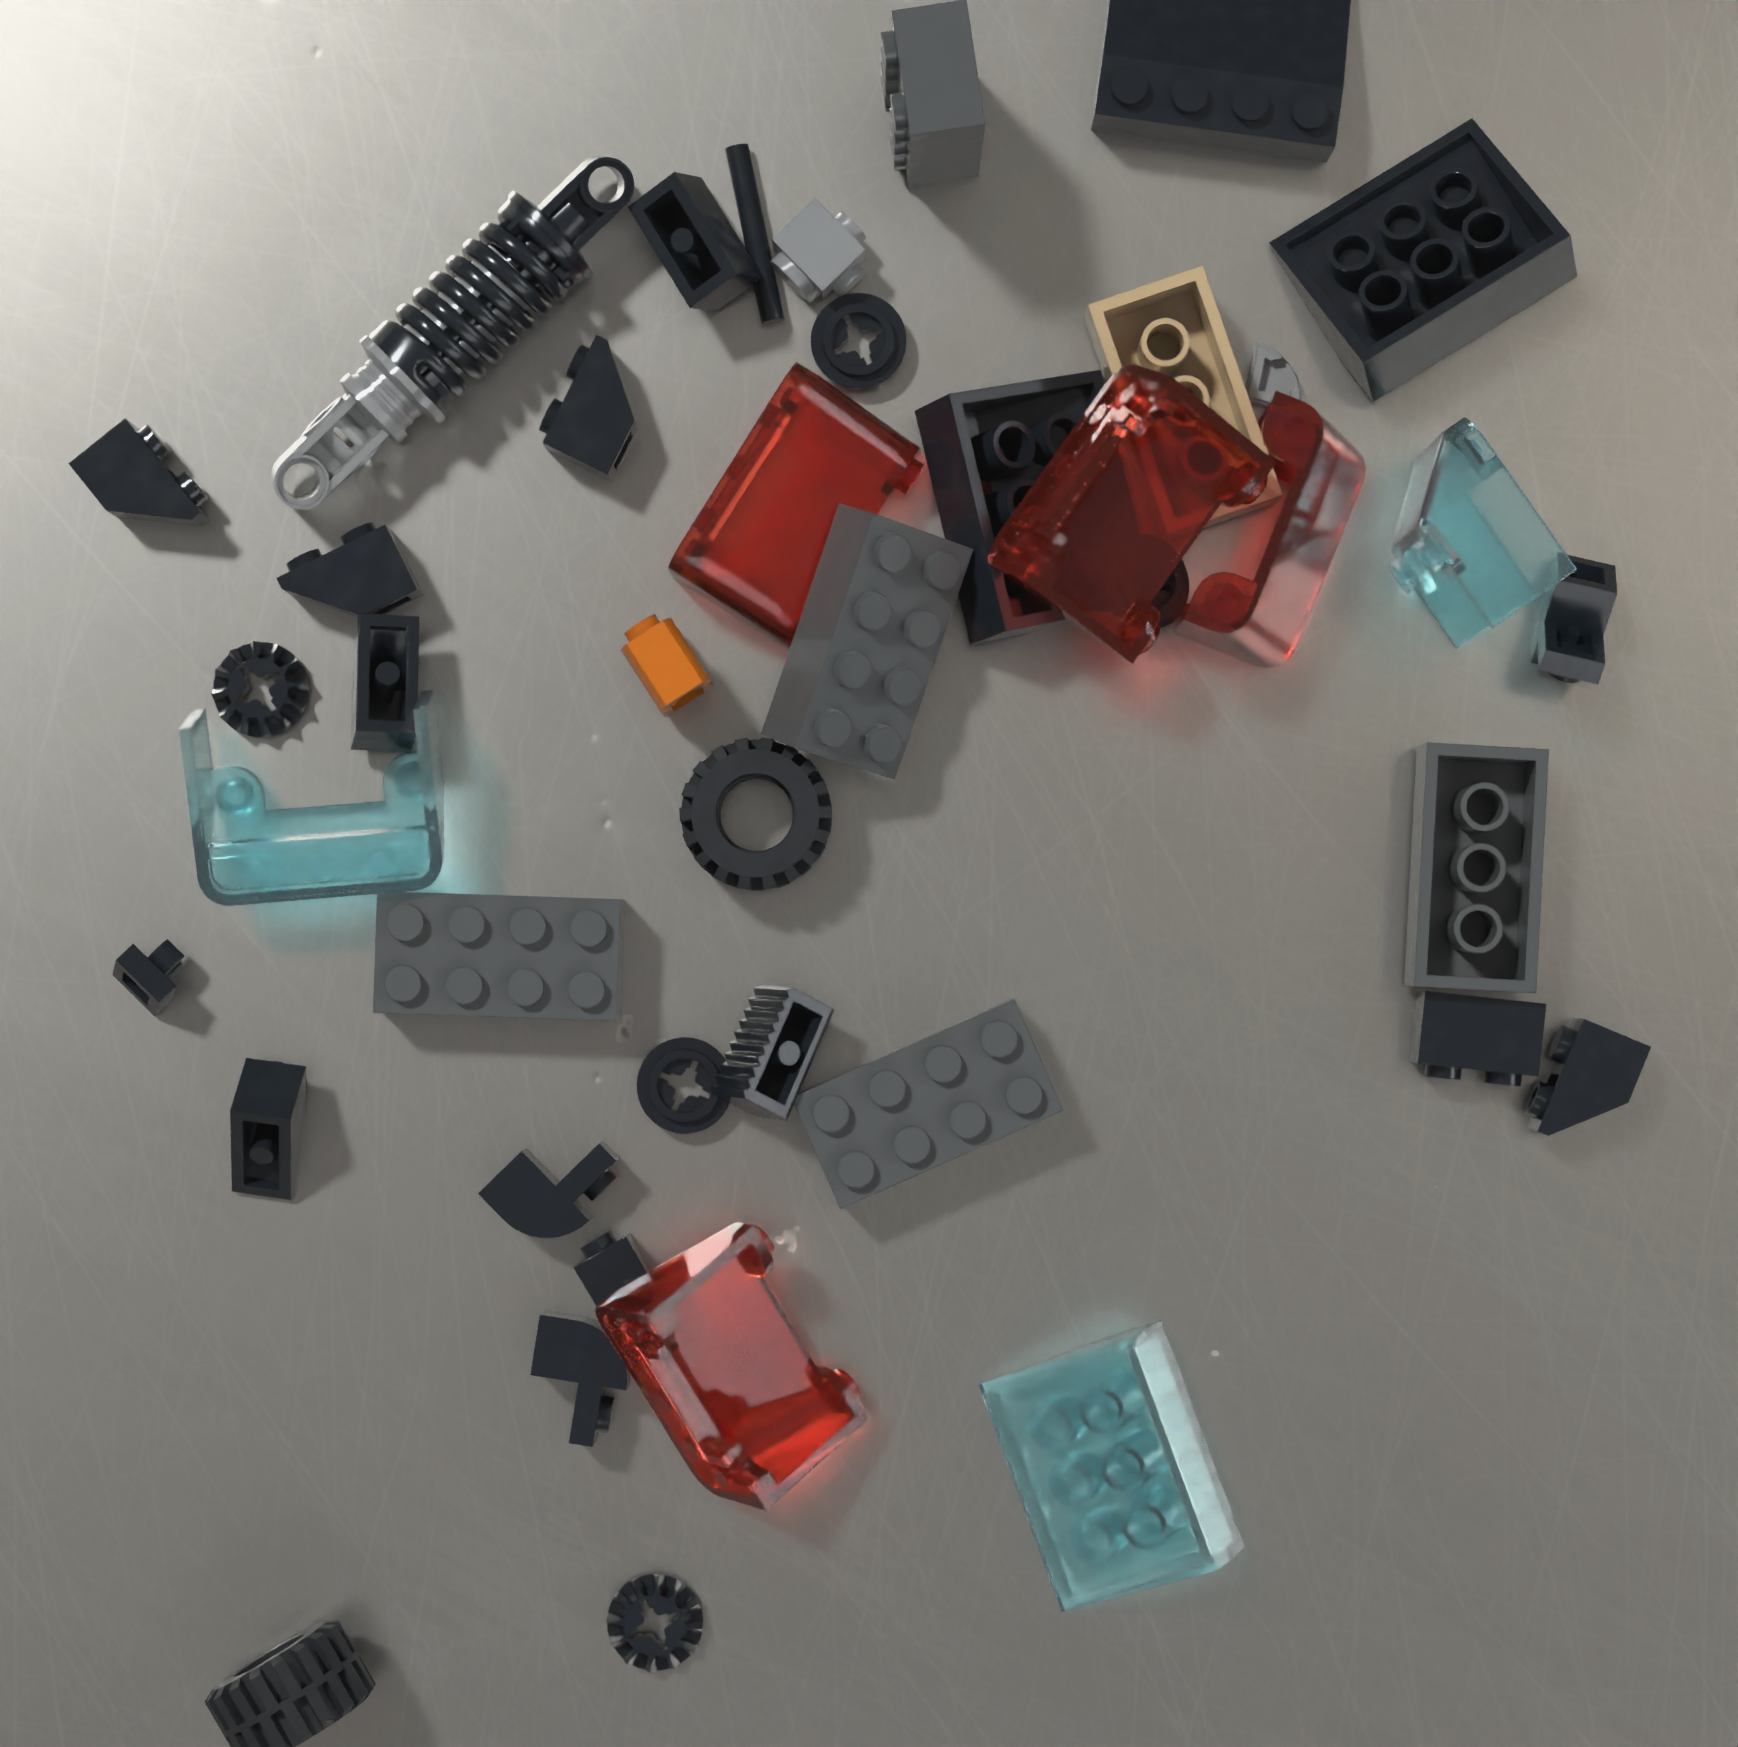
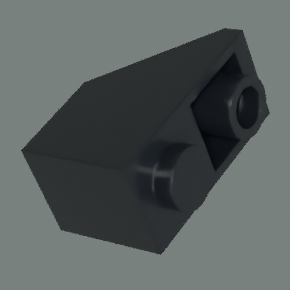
M596 335L590 348L581 345L576 351L566 374V377L573 380L563 402L556 398L551 402L543 417L539 431L546 434L542 443L547 451L612 482L638 428L607 339Z
M125 418L68 463L103 508L117 518L202 527L211 520L200 506L208 500L207 496L186 471L178 477L173 473L163 460L164 457L171 453L170 450L148 424L139 430Z
M373 522L358 526L342 535L340 539L343 545L324 555L321 554L319 549H314L295 557L286 564L290 572L276 578L281 589L290 595L358 617V613L385 615L424 596L393 531L386 525L376 529Z
M1573 1018L1569 1027L1561 1025L1552 1041L1548 1058L1555 1061L1546 1083L1542 1081L1536 1083L1526 1105L1525 1114L1532 1116L1527 1129L1550 1136L1627 1104L1651 1046L1586 1019Z

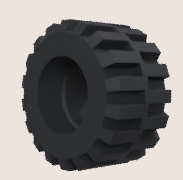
M762 737L761 739L753 740L748 738L737 739L735 743L724 747L721 745L711 751L712 754L703 762L700 761L692 770L694 773L689 782L685 783L682 792V807L679 808L680 822L683 829L682 835L694 859L714 878L738 889L765 891L767 889L783 887L800 876L802 877L811 869L817 859L821 857L826 848L832 827L830 795L825 781L815 765L799 753L797 749L775 742L774 739ZM751 779H763L778 785L788 796L793 811L791 827L784 839L777 845L761 851L747 850L733 843L726 835L721 823V807L726 795L739 783Z
M323 1621L280 1643L225 1678L212 1689L205 1700V1704L230 1747H296L354 1710L367 1699L376 1683L340 1621Z

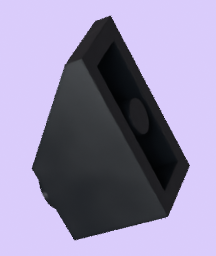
M358 613L352 682L350 750L411 752L417 735L419 616Z
M246 1058L230 1109L232 1192L287 1200L292 1199L306 1111V1066Z

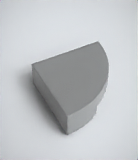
M1256 342L1245 386L1251 405L1300 416L1303 412L1304 396L1296 373L1277 350L1263 343Z

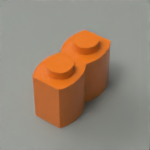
M653 614L624 633L629 642L622 647L621 652L664 717L680 710L714 686L711 678L672 618H667L660 622L656 615Z

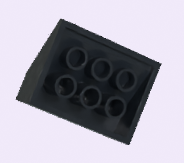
M1109 0L1091 130L1327 162L1336 145L1344 87L1351 0Z
M1473 118L1269 242L1272 252L1338 357L1373 402L1577 277L1571 235Z
M1101 370L950 393L915 410L944 537L947 540L973 549L958 593L970 645L1022 635L1113 613L1115 606L1111 598L1101 594L1106 586V574L1100 568L1109 560L1111 555L1110 548L1130 536L1140 534ZM1145 571L1130 576V578H1133V582L1141 586V596L1154 591L1152 585L1145 581Z

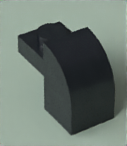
M1556 552L1542 596L1532 642L1531 663L1538 664L1539 671L1547 672L1550 676L1562 682L1577 683L1585 681L1599 684L1605 666L1603 634L1617 596L1615 565Z
M602 1141L559 1182L526 1148L478 1194L507 1224L521 1233L538 1238L561 1237L578 1230L593 1218L577 1199L585 1194L593 1201L618 1177L610 1167L620 1157Z
M544 1310L540 1314L530 1375L578 1383L569 1443L593 1447L597 1441L598 1432L609 1433L615 1397L604 1396L605 1387L627 1390L630 1385L631 1367L628 1354L617 1335L606 1325L593 1318L551 1310Z

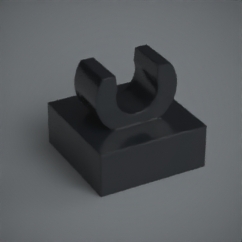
M168 939L158 946L149 957L132 944L116 959L112 975L152 1015L156 1016L173 1000L176 985L169 977L182 966L180 961L184 958V955Z

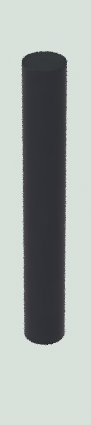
M736 144L725 148L745 248L763 276L762 279L753 284L761 324L769 325L784 321L785 318L775 270L770 263L772 256L748 144Z

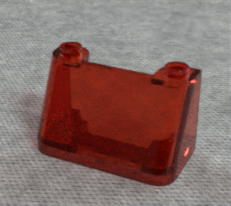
M796 362L779 385L677 548L668 566L672 578L789 650L838 504L878 515L888 498L890 499L896 490L907 495L925 466L924 463L917 460L921 447L822 377Z
M1128 364L1112 375L1000 530L988 553V561L1006 577L1120 658L1133 664L1139 655L1147 652L1154 645L1160 634V626L1158 625L1160 612L1150 602L1218 507L1223 505L1228 508H1235L1241 504L1248 505L1254 502L1264 491L1268 482L1267 475L1277 462L1173 377L1136 364Z
M1279 391L1274 392L1261 411L1257 422L1277 480L1280 484L1290 487V490L1255 577L1252 581L1229 572L1211 574L1201 581L1193 594L1190 604L1185 603V608L1178 617L1172 632L1262 668L1281 665L1291 658L1296 650L1364 482L1366 472L1364 458L1358 449L1328 420L1306 402Z
M734 1222L615 1290L596 1306L595 1313L605 1334L695 1478L707 1490L719 1497L767 1511L869 1419V1416L858 1399L861 1395L860 1389L848 1373L839 1368L833 1371L825 1366L814 1363L763 1278L775 1266L772 1256L775 1248L769 1236L757 1225Z

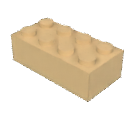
M1203 265L1088 304L1084 319L1160 538L1163 541H1168L1275 504L1283 494Z

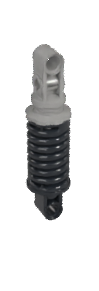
M597 156L586 159L538 206L513 190L507 196L508 201L498 210L497 217L500 224L484 223L478 232L480 241L471 238L463 243L462 254L464 257L456 254L451 255L445 264L447 273L435 271L430 276L428 283L431 290L419 287L413 292L412 301L415 307L411 304L403 303L397 308L395 315L401 325L386 320L369 336H363L359 341L369 359L364 363L365 366L360 367L355 375L351 376L347 373L340 380L346 393L325 408L305 429L303 435L273 465L271 481L274 490L282 502L294 509L305 510L313 508L321 503L345 478L351 476L364 465L381 447L388 436L400 443L408 435L405 431L406 427L411 425L416 417L418 418L423 414L441 424L447 418L445 414L450 408L446 399L451 394L460 398L468 393V384L461 374L464 372L473 380H481L486 375L487 369L479 359V356L490 364L499 363L503 359V351L495 340H498L506 348H514L519 343V334L511 326L513 323L523 332L533 330L536 326V319L528 311L529 307L540 316H546L552 311L553 305L539 289L538 286L540 284L555 301H562L573 286L581 283L583 280L588 281L594 274L579 250L630 201L634 192V178L627 165L612 157ZM605 166L616 175L618 187L611 199L599 202L591 195L588 182L591 174L596 169ZM335 427L339 428L353 442L352 447L347 446L333 431ZM300 463L312 466L316 471L317 481L309 493L293 495L285 490L283 478L291 466Z

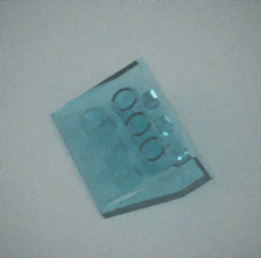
M1161 1320L1099 1339L984 1381L978 1385L1061 1612L1219 1570L1245 1549Z

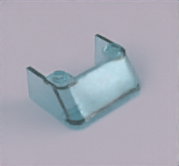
M1465 417L1443 431L1415 458L1391 546V553L1395 560L1388 564V567L1394 579L1407 594L1414 590L1416 591L1455 649L1488 626L1494 628L1577 570L1488 441L1470 420Z
M422 691L414 707L418 751L399 754L388 764L383 776L384 801L266 810L263 785L253 772L240 766L213 767L206 709H194L179 728L197 879L205 896L217 904L235 906L422 890L430 886L440 874L444 862V775L435 691Z

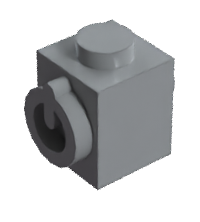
M814 198L772 239L773 251L777 255L770 263L785 282L809 303L817 296L824 301L834 291L841 297L850 291L866 272L861 267L866 261V249L861 245L866 236L845 213L840 212L834 217Z

